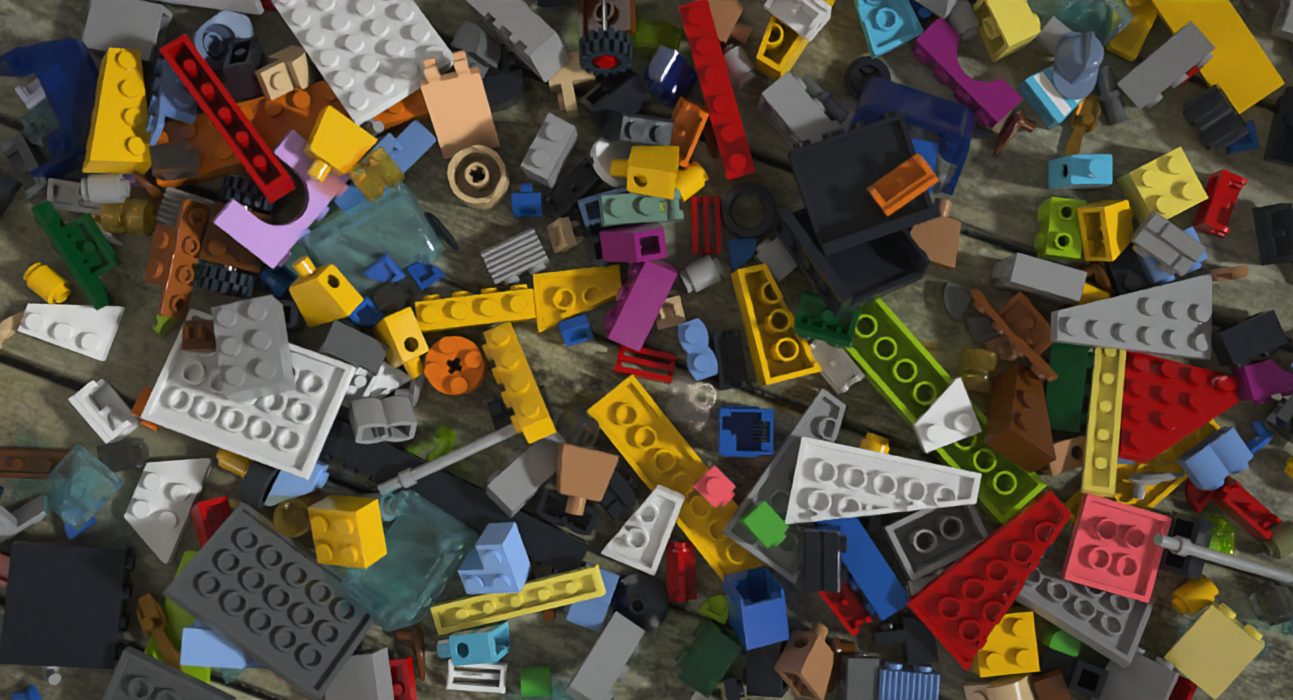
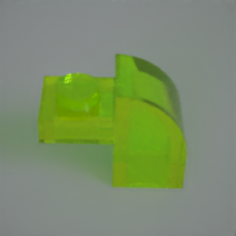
M636 18V35L630 36L632 38L633 55L643 54L654 60L678 58L681 29L656 19Z

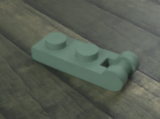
M675 189L674 200L637 193L601 195L598 198L602 227L639 225L652 222L669 223L684 220L683 210H680L679 207L681 191ZM667 202L668 212H661L660 203Z

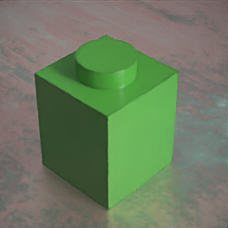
M765 500L758 501L738 520L762 548H769L770 546L775 548L786 538L784 532L789 528Z

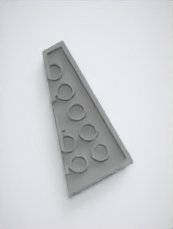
M1212 273L1051 312L1050 342L1197 360L1211 359Z

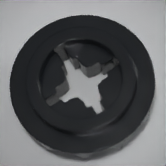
M871 56L855 59L845 72L844 85L847 87L849 95L858 99L859 102L866 101L872 103L883 97L891 83L890 71L886 64L878 58L872 59ZM874 72L876 73L871 81L873 86L866 84L859 87L863 79L860 74L868 76Z

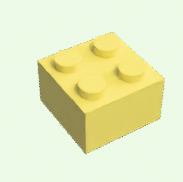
M977 0L972 7L981 24L976 30L993 63L1025 48L1041 32L1040 20L1036 13L1031 11L1027 0Z
M1181 146L1116 179L1123 194L1129 201L1130 207L1134 210L1140 225L1153 210L1165 219H1169L1208 199Z

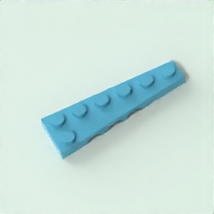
M853 0L872 59L916 40L924 32L909 0Z

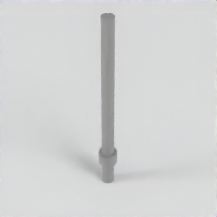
M513 423L412 470L409 467L398 472V476L378 485L380 494L384 496L403 486L406 489L417 484L418 479L516 435L517 432Z
M1156 534L1153 538V543L1156 546L1170 549L1176 555L1184 557L1191 555L1287 584L1293 581V574L1291 572L1196 545L1187 538L1180 536L1169 537L1162 534Z

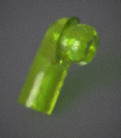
M442 425L435 432V436L440 442L425 456L429 461L452 451L456 434L447 425Z
M1221 515L1210 516L1208 521L1215 523L1213 534L1219 539L1218 551L1234 556L1235 528Z

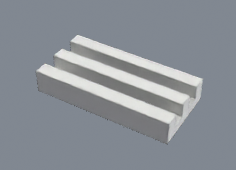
M449 658L446 689L492 693L506 692L508 662L497 661L458 666L500 670V673L454 670L452 659ZM454 677L500 680V683L496 685L455 682L453 679Z

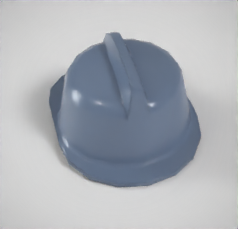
M226 9L202 24L194 33L192 43L211 69L222 70L230 42L232 40L254 37V28L250 19L244 13L227 11Z
M1089 31L1085 34L1070 32L1058 41L1052 70V80L1056 90L1063 97L1070 100H1079L1088 96L1096 84L1099 66L1104 57V49L1101 42L1095 37L1094 32Z

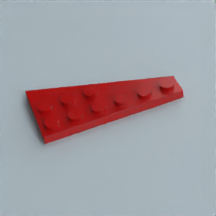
M1050 489L1046 490L906 600L910 609L966 672L972 665V660L978 651L982 650L986 644L987 638L996 624L1000 623L1024 587V582L1030 573L1034 572L1040 563L1039 560L1048 546L1052 545L1072 515Z

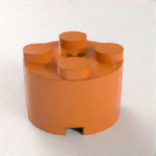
M449 336L440 339L429 349L425 358L424 373L428 381L435 389L444 394H469L477 390L487 376L488 364L482 348L475 342L463 337ZM460 359L459 364L463 368L461 371L453 373L451 363L453 361L457 362Z

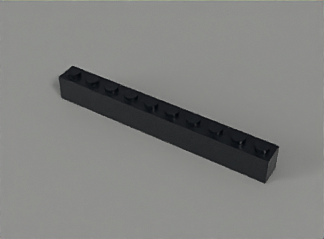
M338 415L334 419L319 454L329 460L335 457L343 461L342 466L349 471L358 473L361 470L369 474L368 480L377 485L398 476V472L409 467L412 470L429 462L390 441L384 440L373 444L355 442L350 421ZM444 468L418 479L415 485L406 489L403 486L394 491V493L405 499L410 500L412 496L422 501L420 506L431 512L436 513L437 510L448 514L446 519L460 526L466 523L474 527L472 532L478 536L482 535L488 523L515 522L529 561L539 566L543 562L553 567L551 572L554 574L578 569L591 542L523 508L510 519L486 494L485 489Z

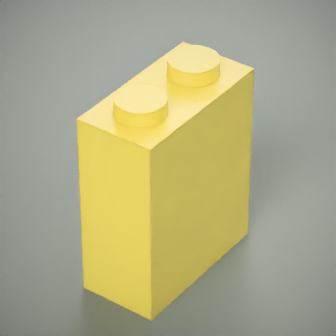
M1212 602L1168 650L1164 658L1174 664L1175 668L1216 700L1265 647V642L1261 640L1263 634L1249 623L1244 626L1235 619L1237 614L1224 603L1218 606L1215 602Z

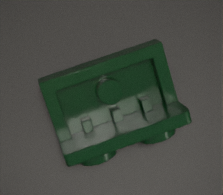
M803 290L793 320V333H796L798 337L804 340L812 341L818 339L825 341L834 348H851L853 334L862 308L858 307L835 318L818 293Z

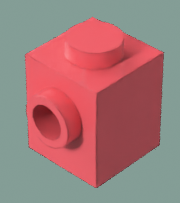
M714 464L692 484L714 508L719 504L724 507L735 496L733 490L736 486Z

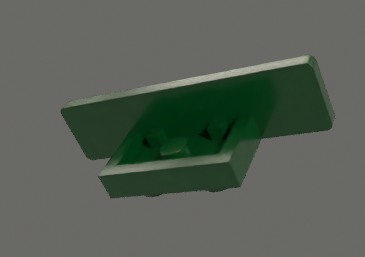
M50 201L32 206L31 211L34 214L36 223L44 229L50 238L53 249L60 254L68 266L69 274L79 283L88 303L93 305L97 311L114 303L113 298L99 276L122 263L91 214H84L65 225Z

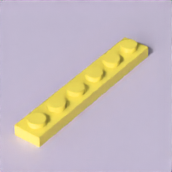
M1094 347L1081 493L1113 497L1116 484L1126 351Z
M595 564L526 581L520 593L473 594L434 604L430 607L439 636L605 595L606 589L599 566Z

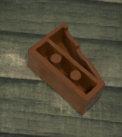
M1017 362L994 377L984 443L1031 474L1056 460L1042 380L1031 369L1021 362Z

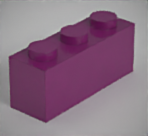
M659 259L631 263L628 271L630 277L626 285H622L616 295L617 304L613 312L609 311L603 323L608 339L639 352L678 275L672 265Z

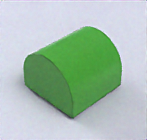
M1054 624L1048 626L1043 631L1040 639L1049 648L1073 657L1078 656L1081 647L1080 640Z
M551 665L522 666V698L553 695Z

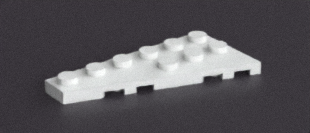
M802 436L785 523L795 524L976 504L982 474Z

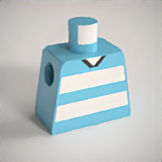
M1053 65L1028 77L1016 87L1049 130L1061 123L1084 99L1070 100L1063 97L1056 90L1052 80Z
M1112 154L1068 155L1048 161V190L1103 189L1112 184ZM1064 166L1068 167V174L1066 178L1063 174Z
M508 621L489 623L456 631L449 636V639L439 640L437 643L438 656L440 658L451 657L453 666L497 662L512 650Z

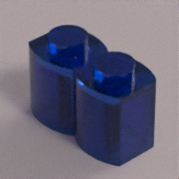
M662 45L658 48L643 75V78L648 83L646 87L660 96L658 100L670 108L677 104L679 96L688 98L699 79L696 71L688 65L687 60L679 52Z

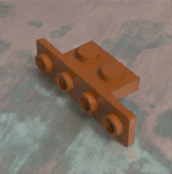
M182 199L176 227L156 225L144 282L163 286L158 308V315L180 320L186 319L209 211V205L190 199Z
M973 289L970 292L974 297L973 305L982 314L987 312L994 320L991 324L995 330L1002 336L1008 335L1014 342L1011 344L1013 350L1020 357L1024 358L1026 356L1033 363L1031 369L1041 380L1055 381L1058 375L1040 356L1045 349L1054 343L1050 342L1051 323L1021 291L998 310L981 290Z

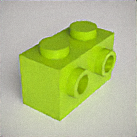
M1050 197L1044 200L1043 204H1040L1037 213V220L1041 221L1040 232L1036 234L1034 241L1037 258L1067 262L1081 259L1082 238L1077 208L1086 205L1087 201Z

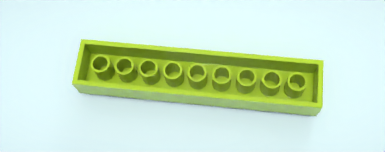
M879 298L861 306L862 310L853 334L852 347H843V349L863 372L869 383L915 433L913 423L929 409L937 397H940L950 386L953 379L885 302ZM969 398L982 432L935 449L931 453L943 466L981 473L976 503L992 522L1003 525L1047 485L1035 471L1031 474L984 443L988 418Z

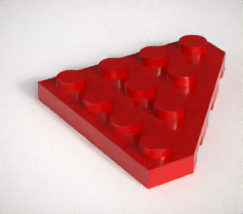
M1126 351L1118 457L1146 464L1163 451L1174 446L1223 412H1226L1238 403V377L1139 352Z

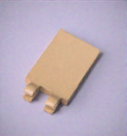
M464 50L452 53L456 72L443 75L439 73L435 57L423 59L425 66L423 70L426 78L420 80V87L444 159L452 158L460 150L473 145H483L491 149L500 147L499 137L479 67L469 68Z

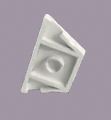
M213 458L146 463L124 518L165 564L171 563L190 520V510L197 503L215 459Z

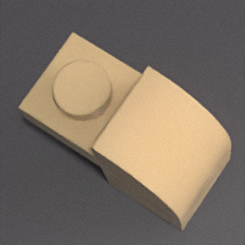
M294 45L268 56L271 64L255 71L264 96L268 100H274L296 88L303 90L316 79L305 49Z
M579 50L569 52L568 55L571 60L549 79L551 93L562 91V93H557L560 111L566 110L568 118L579 116L574 88L596 84L593 71L587 73L585 69L581 68L579 64Z
M1032 672L1001 675L995 681L967 682L963 686L966 700H1038L1031 678H1033Z

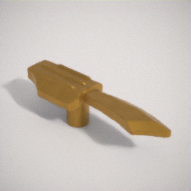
M1089 94L1075 107L1069 122L1070 128L1074 130L1067 142L1063 157L1079 155L1084 133L1094 130L1101 112L1098 96ZM1064 166L1063 174L1066 175L1068 167Z
M153 593L139 598L136 615L144 634L154 635L158 649L165 662L182 671V665H180L181 653L166 631L169 622L161 603L154 597Z

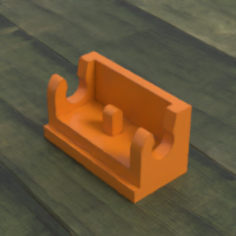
M679 96L670 118L674 123L670 146H680L678 165L686 168L709 113L707 106Z
M917 153L869 186L867 190L885 216H889L937 183L939 179L923 156Z

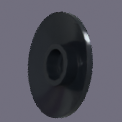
M635 573L626 576L616 585L611 599L613 614L617 611L647 632L658 627L666 618L669 610V596L664 585L658 579L648 574ZM634 601H642L643 609H636L633 604Z

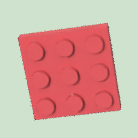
M1083 493L1060 578L1149 603L1164 550L1163 547L1156 546L1153 543V538L1156 534L1168 536L1172 517Z

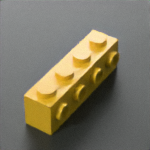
M527 284L510 286V291L498 292V288L481 289V294L471 296L469 291L453 292L452 298L440 299V295L423 296V301L415 302L416 318L422 333L500 325L509 321L517 323L537 320L534 290L532 288L527 289Z
M506 322L483 332L487 343L482 345L488 361L494 360L496 367L491 368L497 384L503 383L505 391L501 392L507 409L513 407L515 415L510 418L517 434L523 432L528 443L531 444L556 433L554 424L511 322Z

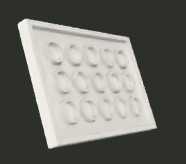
M271 0L349 116L358 126L421 88L420 80L426 78L423 67H425L423 59L435 57L440 75L449 71L454 66L452 52L413 0Z
M191 308L185 320H213L212 315ZM182 326L140 418L309 480L356 368L350 364L289 343L296 390L236 403L223 395L217 347L216 352L183 351Z

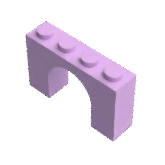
M289 130L272 150V153L291 169L303 183L305 202L300 213L289 222L268 224L259 220L231 198L212 220V222L272 269L276 265L281 267L292 255L289 252L291 247L296 242L301 244L311 232L308 227L315 219L319 222L328 213L330 208L327 205L333 197L340 198L349 187L346 184L349 180L347 174L337 176L330 171L322 184L306 174L315 160L303 152L307 141L294 130Z

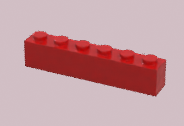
M697 0L678 6L727 180L755 173L756 170L708 0Z
M183 34L160 48L159 50L168 65L267 201L272 204L295 189L289 174L188 36Z

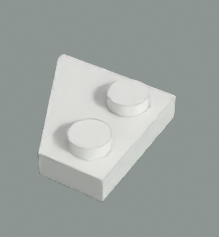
M383 360L378 374L373 378L367 376V370L353 364L352 366L356 370L341 405L350 409L351 401L357 399L375 398L380 400L410 381V377L399 368L393 369L385 360Z
M961 377L953 379L950 386L913 423V428L923 453L982 432Z

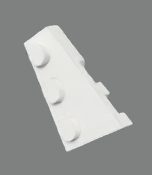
M28 304L17 331L94 359L106 361L126 307L106 306L97 311L93 305Z
M658 484L602 549L600 554L654 576L686 495Z

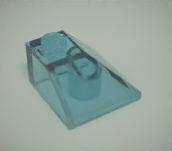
M1068 0L1053 15L1073 32L1082 34L1089 31L1094 32L1095 37L1101 42L1103 47L1134 19L1125 0Z
M78 443L49 474L54 512L66 524L71 525L78 531L126 482Z

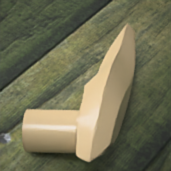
M25 311L12 315L0 323V349L3 346V341L17 332Z

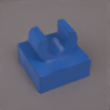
M521 183V193L511 194L514 218L543 217L541 193H534L533 183Z
M284 264L281 267L276 265L274 269L271 267L265 269L259 278L264 282L262 289L264 291L271 289L275 293L274 298L279 300L290 293L289 286L298 277Z
M582 313L577 317L558 322L566 347L594 339L586 314Z

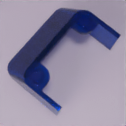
M62 37L19 46L0 56V76L28 78L35 74L37 75L61 126L53 131L47 140V147L52 160L30 171L32 178L64 177L82 167L85 161L99 72L85 43L80 39L72 37Z
M873 77L867 80L861 88L846 132L851 131L850 125L868 119L869 124L880 121L879 115L897 109L898 114L908 112L909 116L905 118L907 123L942 134L938 152L944 161L951 164L940 192L952 196L969 153L974 126L973 112L966 106L880 77Z

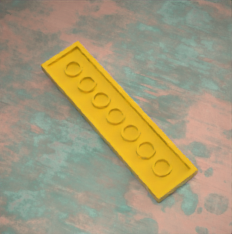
M633 374L587 410L651 492L659 484L686 495L676 523L723 582V575L764 565L768 567L721 532L737 510L738 505L731 499L724 507L719 504L714 508L693 487L692 484L708 468Z

